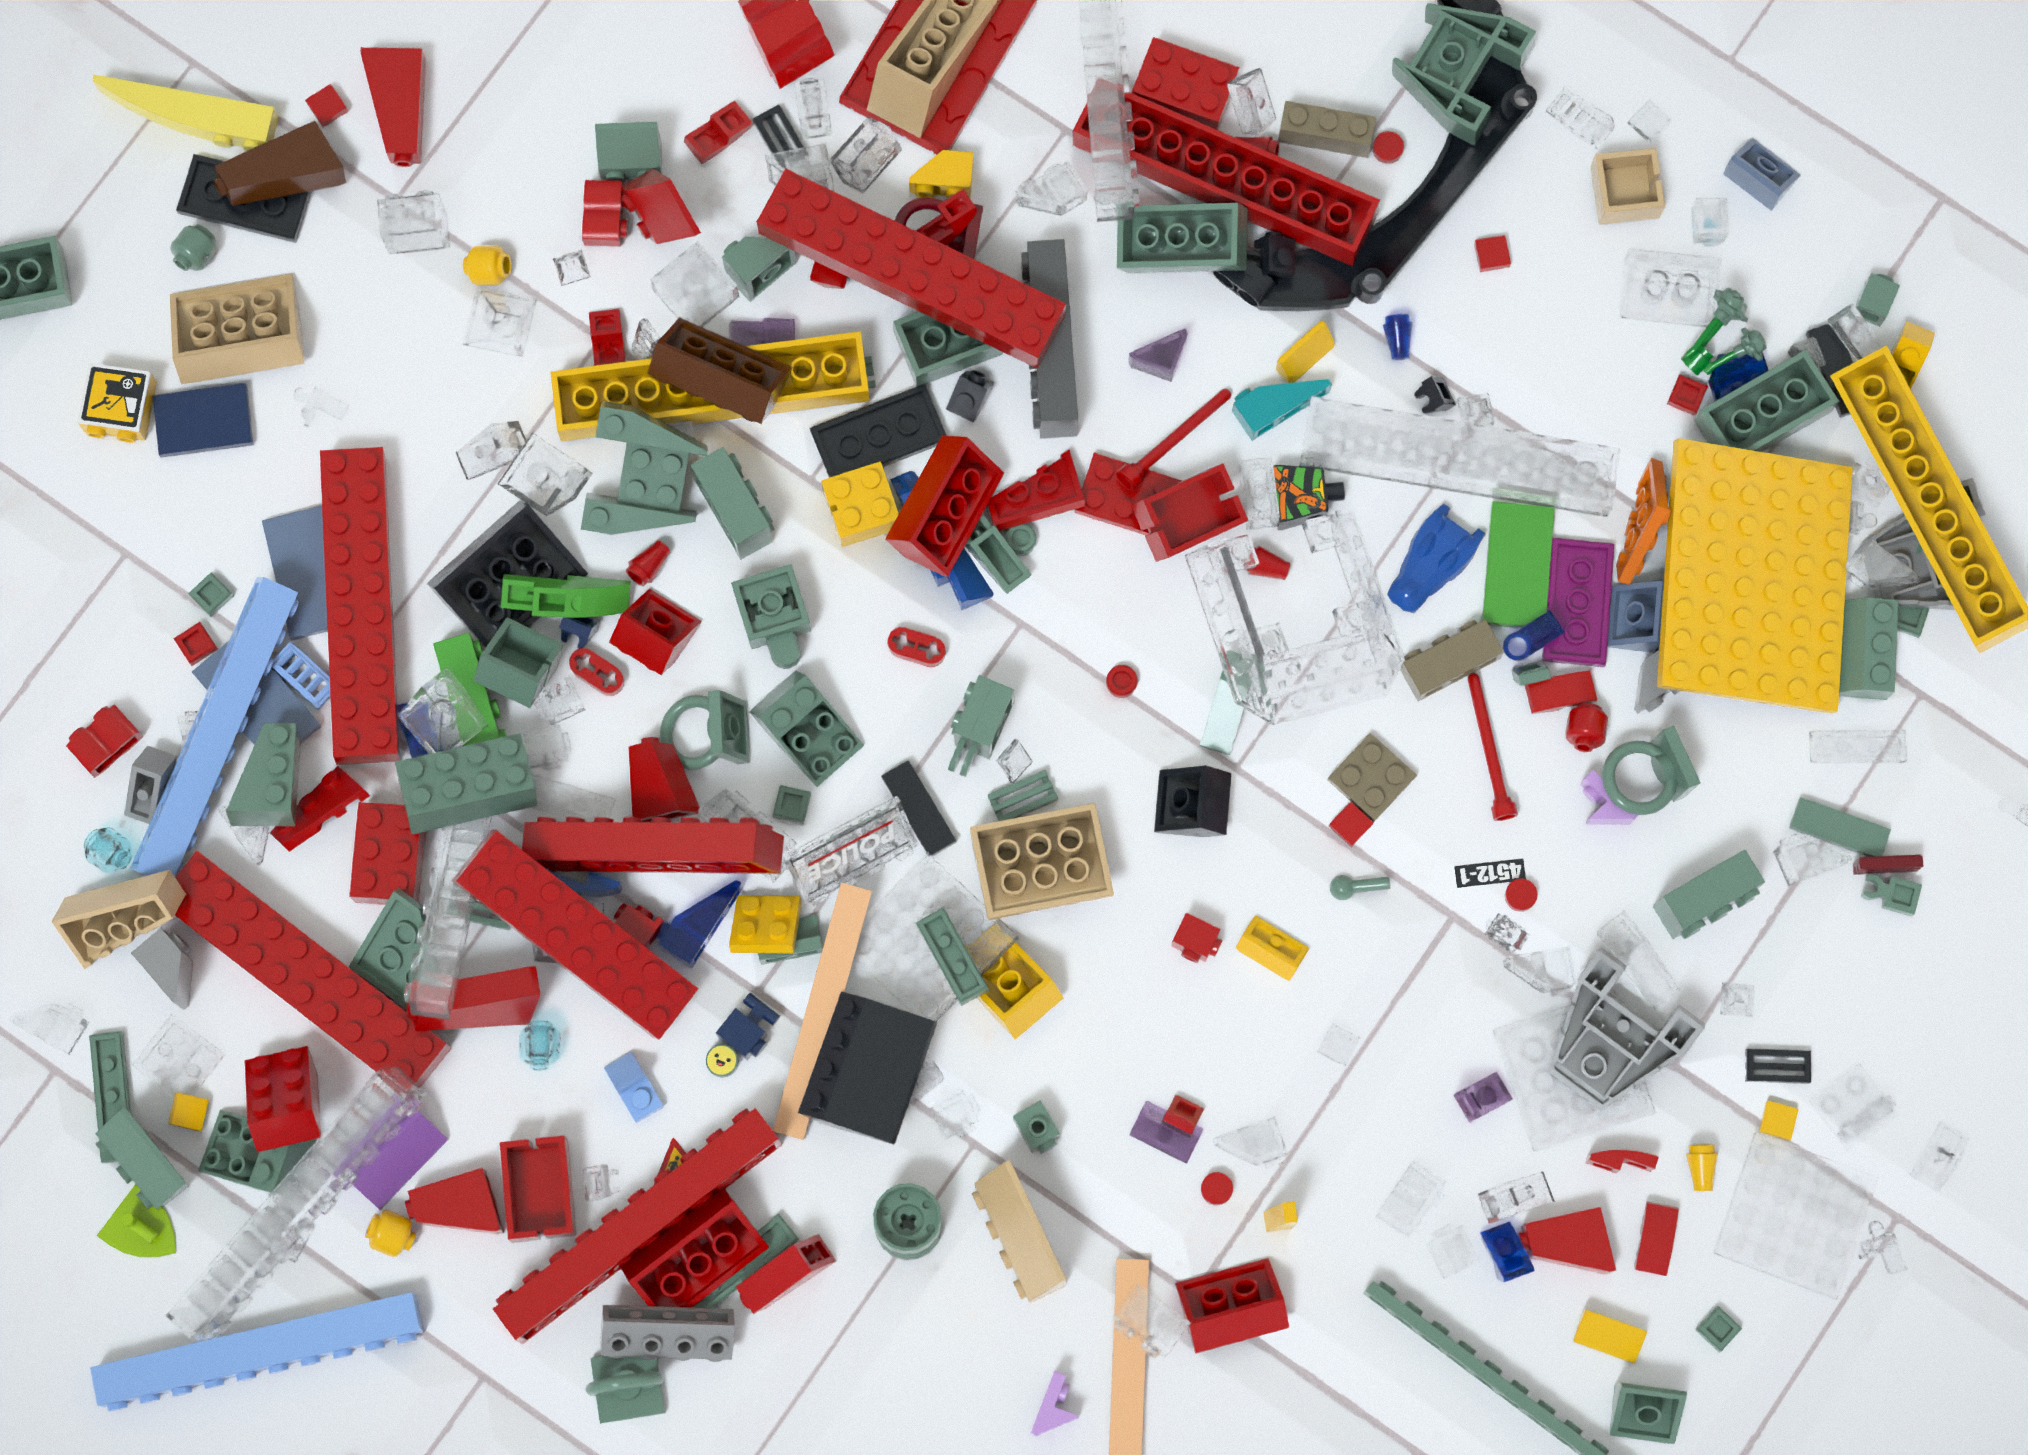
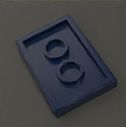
M246 383L152 395L158 454L161 458L254 445Z

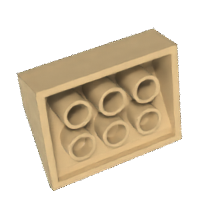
M292 273L170 294L172 358L181 385L305 364L303 338Z
M1095 803L970 827L971 842L988 920L1114 896Z
M1008 1160L975 1182L977 1191L971 1194L979 1211L986 1209L990 1220L985 1222L992 1239H1000L1004 1250L1000 1251L999 1254L1006 1269L1008 1270L1012 1267L1018 1279L1013 1281V1284L1020 1299L1027 1297L1030 1304L1064 1288L1066 1278L1011 1161Z

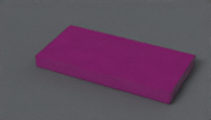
M1552 538L1546 626L1543 637V662L1594 667L1606 666L1615 544Z

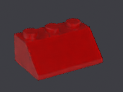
M1269 1258L1175 1283L1195 1354L1290 1328L1284 1297Z

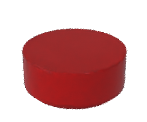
M1382 132L1374 140L1372 147L1373 155L1381 163H1395L1402 156L1404 142L1395 132Z
M1118 665L1108 672L1106 687L1113 696L1126 698L1132 695L1137 688L1138 678L1131 667Z
M1526 879L1512 881L1504 894L1506 904L1517 912H1524L1532 908L1538 896L1535 885Z
M1211 1173L1202 1181L1201 1195L1211 1205H1223L1233 1194V1183L1223 1173Z

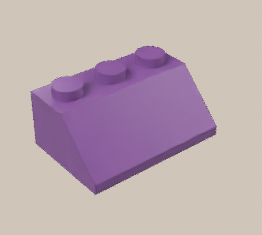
M397 1091L329 1163L381 1210L449 1139Z

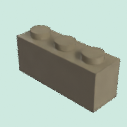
M1285 101L1278 140L1281 143L1368 158L1376 117Z
M1486 619L1478 624L1476 620H1472L1459 628L1460 633L1451 638L1448 634L1443 635L1431 643L1433 647L1423 652L1419 648L1404 656L1405 661L1402 663L1400 671L1417 701L1501 659L1504 651Z

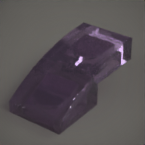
M764 318L762 322L731 320L729 323V339L744 346L795 340V319Z

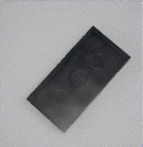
M193 154L176 208L178 214L293 243L297 242L312 191L232 206L226 195L223 197L219 195L213 180L217 179L215 166L225 161Z
M925 384L809 428L829 478L880 461L883 467L936 447L942 435L947 436Z

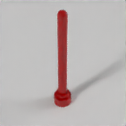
M1222 389L1136 464L1132 462L1130 465L1125 464L1115 473L1119 483L1128 491H1133L1142 483L1145 471L1231 398L1230 390Z
M1471 673L1468 675L1467 681L1495 800L1492 801L1493 806L1491 807L1493 820L1504 821L1518 816L1516 802H1512L1511 797L1507 796L1480 677L1476 673Z

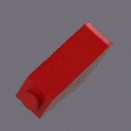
M647 737L641 739L640 744L628 747L632 817L642 819V822H652L653 817L674 820L700 813V806L674 744L660 742L658 737Z
M484 1168L407 1191L409 1199L405 1200V1206L410 1219L415 1218L416 1222L420 1225L490 1234L504 1233L487 1171Z
M1601 1207L1526 1223L1521 1226L1522 1232L1518 1233L1520 1248L1522 1252L1527 1251L1528 1258L1601 1274H1610L1617 1271Z
M818 1234L790 1246L737 1285L736 1289L740 1293L739 1297L743 1305L755 1314L768 1308L835 1263L836 1260Z

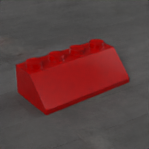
M942 435L885 540L905 558L942 576L948 577L1002 479L1004 472L968 437Z
M722 1188L620 1268L628 1282L647 1306L692 1308L766 1251L769 1246L726 1189Z

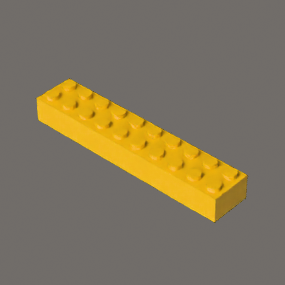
M861 331L746 346L792 367L791 373L770 414L870 401ZM652 358L550 372L557 432L561 442L596 437L601 401L634 406L672 427L743 417L728 409L718 408L714 403L701 397L691 396L685 390L672 384L662 383L656 377L647 374Z
M1887 345L1830 375L1977 651L1981 653L2028 629V606Z

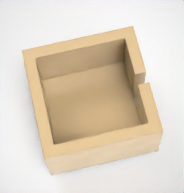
M1657 148L1595 154L1590 170L1598 224L1660 219L1665 208L1662 181L1658 180L1660 168Z

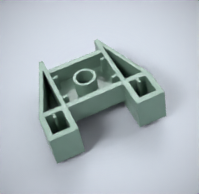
M1427 3L1425 7V22L1433 27L1410 64L1396 57L1393 59L1392 76L1447 132L1475 146L1490 121L1491 106L1468 95L1469 91L1491 56L1520 71L1535 46L1536 30L1506 16Z
M601 401L596 437L626 442L618 498L587 492L580 530L613 535L696 522V511L680 508L689 453L707 456L708 445L634 406Z

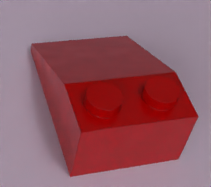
M652 168L621 187L625 194L621 199L630 213L635 211L640 220L636 225L645 240L650 238L656 244L693 237L701 233L673 182L667 176Z

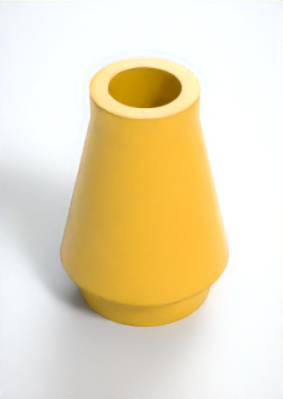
M1688 1145L1689 1153H1686L1694 1191H1712L1718 1152H1715V1145Z

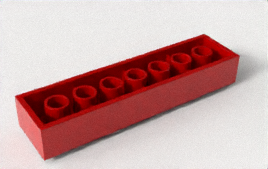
M538 817L537 822H524L522 850L550 872L781 874L784 835L773 831V826L759 824V820L755 818H740L739 823H729V819L713 817L710 818V823H702L700 819L690 817L681 818V822H671V819L653 817L652 822H642V819L634 817H624L623 822H613V819L606 817H595L594 822H585V819L578 817H566L565 822H556L557 819Z
M491 830L451 880L652 1038L661 1039L699 989L497 830Z

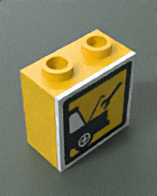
M89 363L77 423L86 432L87 436L103 439L105 435L117 436V440L127 443H135L136 439L146 441L153 405L152 395H155L157 380L150 371Z

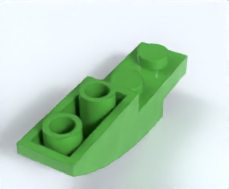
M504 574L501 608L532 611V616L579 618L621 614L629 607L631 581L568 575L567 580Z

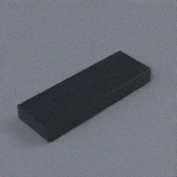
M1837 321L1808 330L1806 336L1823 377L1839 400L1836 410L1839 417L1842 418L1850 415V412L1830 375L1853 364V360Z
M909 760L881 776L929 858L957 843V840Z

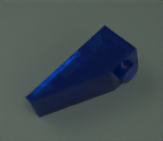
M738 880L731 882L675 916L671 923L665 922L657 935V938L660 939L658 942L659 948L690 968H693L733 906L737 896L743 890L742 883Z

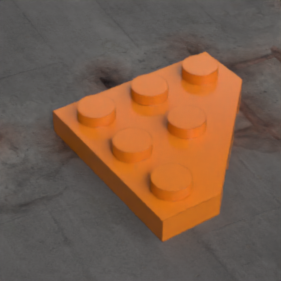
M1654 458L1650 459L1638 482L1635 495H1638L1635 503V510L1637 512H1630L1624 536H1627L1624 552L1619 553L1616 563L1618 581L1630 585L1635 575L1641 573L1645 563L1644 556L1648 550L1654 548L1658 538L1657 531L1661 525L1667 523L1671 513V508L1668 507L1669 492L1666 491L1667 476L1664 475L1663 462Z

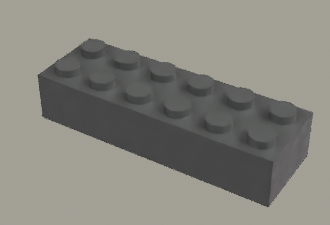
M1065 240L1027 241V252H1021L1022 281L1028 280V282L1023 283L1066 303V316L1038 369L1029 365V370L1035 369V371L1030 372L1031 399H1037L1036 402H1032L1033 429H1039L1040 439L1077 436L1078 407Z

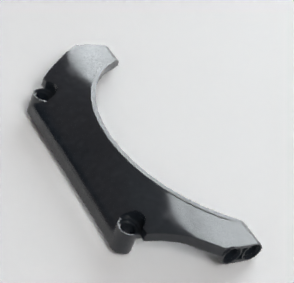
M1437 0V5L1503 16L1501 12L1502 7L1497 0ZM1491 56L1468 93L1473 98L1491 106L1490 121L1474 146L1448 133L1444 147L1424 181L1401 206L1372 226L1353 266L1313 249L1295 251V275L1286 278L1263 274V251L1247 250L1246 270L1212 271L1213 275L1228 289L1261 311H1314L1346 308L1351 305L1355 297L1365 304L1377 303L1381 300L1390 284L1523 121L1531 116L1537 102L1536 90L1526 83L1521 69L1519 71ZM1524 98L1528 101L1529 105L1520 106L1514 99ZM1372 281L1378 285L1379 289L1369 291L1363 284Z

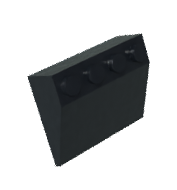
M519 500L426 584L486 648L507 617L528 628L540 618V616H532V611L501 608L504 574L567 580L568 575L585 577L588 575V572L527 503Z
M841 991L798 1113L824 1125L895 1145L938 1022L865 997Z

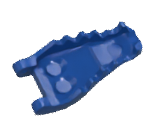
M1444 503L1424 520L1414 534L1400 572L1387 592L1391 602L1399 606L1403 611L1416 613L1429 596L1434 595L1447 582L1459 576L1469 565L1481 541L1486 536V533L1479 528L1473 534H1470L1446 517L1451 508Z

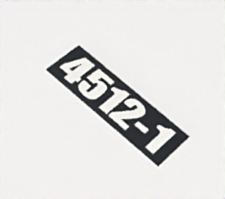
M1523 859L1454 866L1457 888L1507 883L1516 879H1526Z

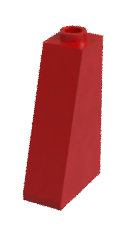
M361 47L360 54L385 151L390 163H394L399 167L421 164L426 58L422 48Z
M536 966L416 987L412 1000L407 1001L408 1019H413L415 1031L529 1025L541 995Z

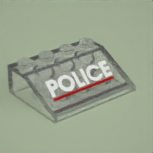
M898 796L783 855V860L787 873L804 905L812 903L813 906H816L826 901L830 897L828 893L840 888L841 883L854 886L858 883L857 878L866 873L869 876H873L886 868L885 863L895 858L897 861L908 858L914 854L913 849L917 847V840Z

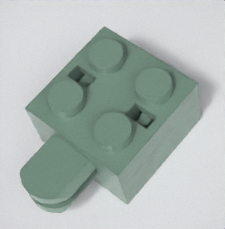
M792 564L731 582L751 650L767 645L771 659L777 667L790 669L796 666L801 658V649L797 636L811 632V626Z
M981 675L978 676L976 683L970 681L963 697L965 699L964 711L958 710L951 724V728H953L951 734L954 735V742L957 747L949 763L948 770L955 772L964 751L967 750L968 753L960 771V775L964 777L968 775L976 754L990 760L1014 704V689Z

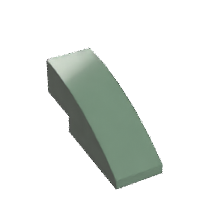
M982 513L965 547L996 584L1008 594L1032 574L994 525L992 526Z

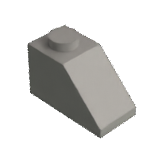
M147 745L131 767L124 811L125 816L147 824L150 823L176 764V755Z

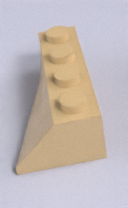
M166 870L65 897L51 922L82 967L86 969L96 959L100 957L102 959L122 944L126 946L133 942L134 938L142 933L145 935L173 919L186 893L172 872Z

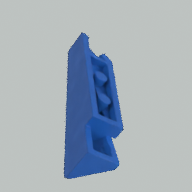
M913 471L890 479L902 507L918 480V476ZM963 548L948 577L930 570L938 587L950 583L961 610L990 599L994 595L965 548Z

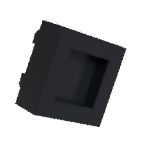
M1431 376L1422 381V386L1414 393L1417 399L1428 396L1429 404L1421 409L1426 414L1447 411L1456 406L1444 378Z

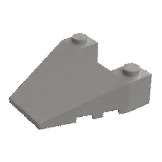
M1970 478L1960 481L1979 517L1986 515L1974 479ZM1905 516L1895 523L1892 522L1860 545L1875 598L1899 600L1898 606L1955 610L1924 550L1922 549L1921 554H1916L1919 541Z
M1601 946L1580 974L1549 1069L1551 1075L1600 1111L1623 1097L1649 1077L1658 1073L1674 1060L1683 1056L1705 1028V1023L1679 1004L1662 1028L1658 1029L1612 995L1609 991L1625 971L1627 965Z

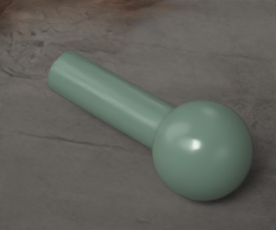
M1339 875L1330 883V893L1338 900H1347L1354 893L1387 890L1391 888L1389 877L1352 880L1346 875Z

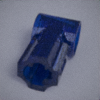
M1549 610L1517 632L1509 634L1504 640L1503 650L1509 659L1515 662H1523L1532 654L1565 634V631L1552 611ZM1515 639H1523L1527 644L1525 653L1520 656L1512 655L1509 650L1511 642Z

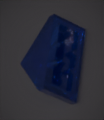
M1762 353L1763 359L1761 361L1748 354L1741 358L1735 357L1713 370L1708 383L1714 401L1719 400L1769 371L1764 354ZM1719 354L1717 356V359L1721 358L1726 354Z

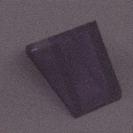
M1184 328L1129 353L1128 363L1130 367L1172 382L1187 343L1188 333Z

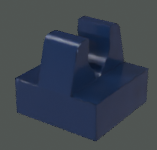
M594 617L562 618L559 626L561 629V641L566 643L570 639L571 634H575L579 637L577 648H584L597 632L601 620Z

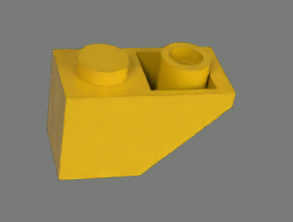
M942 150L909 177V192L914 193L920 198L933 197V195H943L946 198H950L964 189L967 195L971 197L973 152Z
M1906 321L1891 354L1911 389L1931 350L1935 332Z

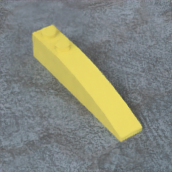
M93 75L92 81L98 91L125 108L178 132L213 141L217 146L230 148L231 145H235L249 151L273 140L275 137L279 117L274 107Z

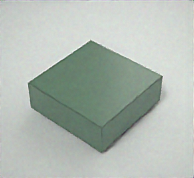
M212 572L188 593L210 617L216 614L234 597L230 590Z
M1542 662L1511 669L1513 680L1520 686L1551 679L1549 668Z
M780 785L773 817L804 824L811 792Z
M1716 1306L1695 1331L1720 1353L1743 1328L1719 1306Z

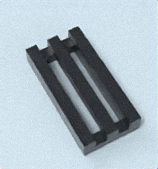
M780 105L752 118L755 127L782 173L785 168L798 165V162L809 159L806 149ZM772 116H778L799 152L798 154H793ZM764 120H766V122L768 123L773 134L778 140L780 146L785 152L788 158L787 160H783L781 154L779 153L774 142L769 136L767 130L762 124Z
M1745 1050V1082L1811 1083V1051ZM1754 1057L1804 1058V1064L1754 1062ZM1754 1070L1804 1071V1076L1754 1074Z

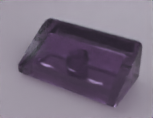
M1146 1101L1129 1135L1187 1164L1203 1132V1128L1196 1125L1191 1135L1163 1121L1167 1110Z

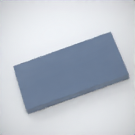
M322 505L262 520L276 583L298 592L296 600L299 601L298 607L294 615L286 620L291 641L328 632Z
M228 642L192 671L193 675L206 690L210 686ZM272 668L266 676L262 675L258 687L261 688L259 697L254 705L250 704L245 714L248 717V722L243 731L254 745L264 723H296L301 738L300 744L322 727Z

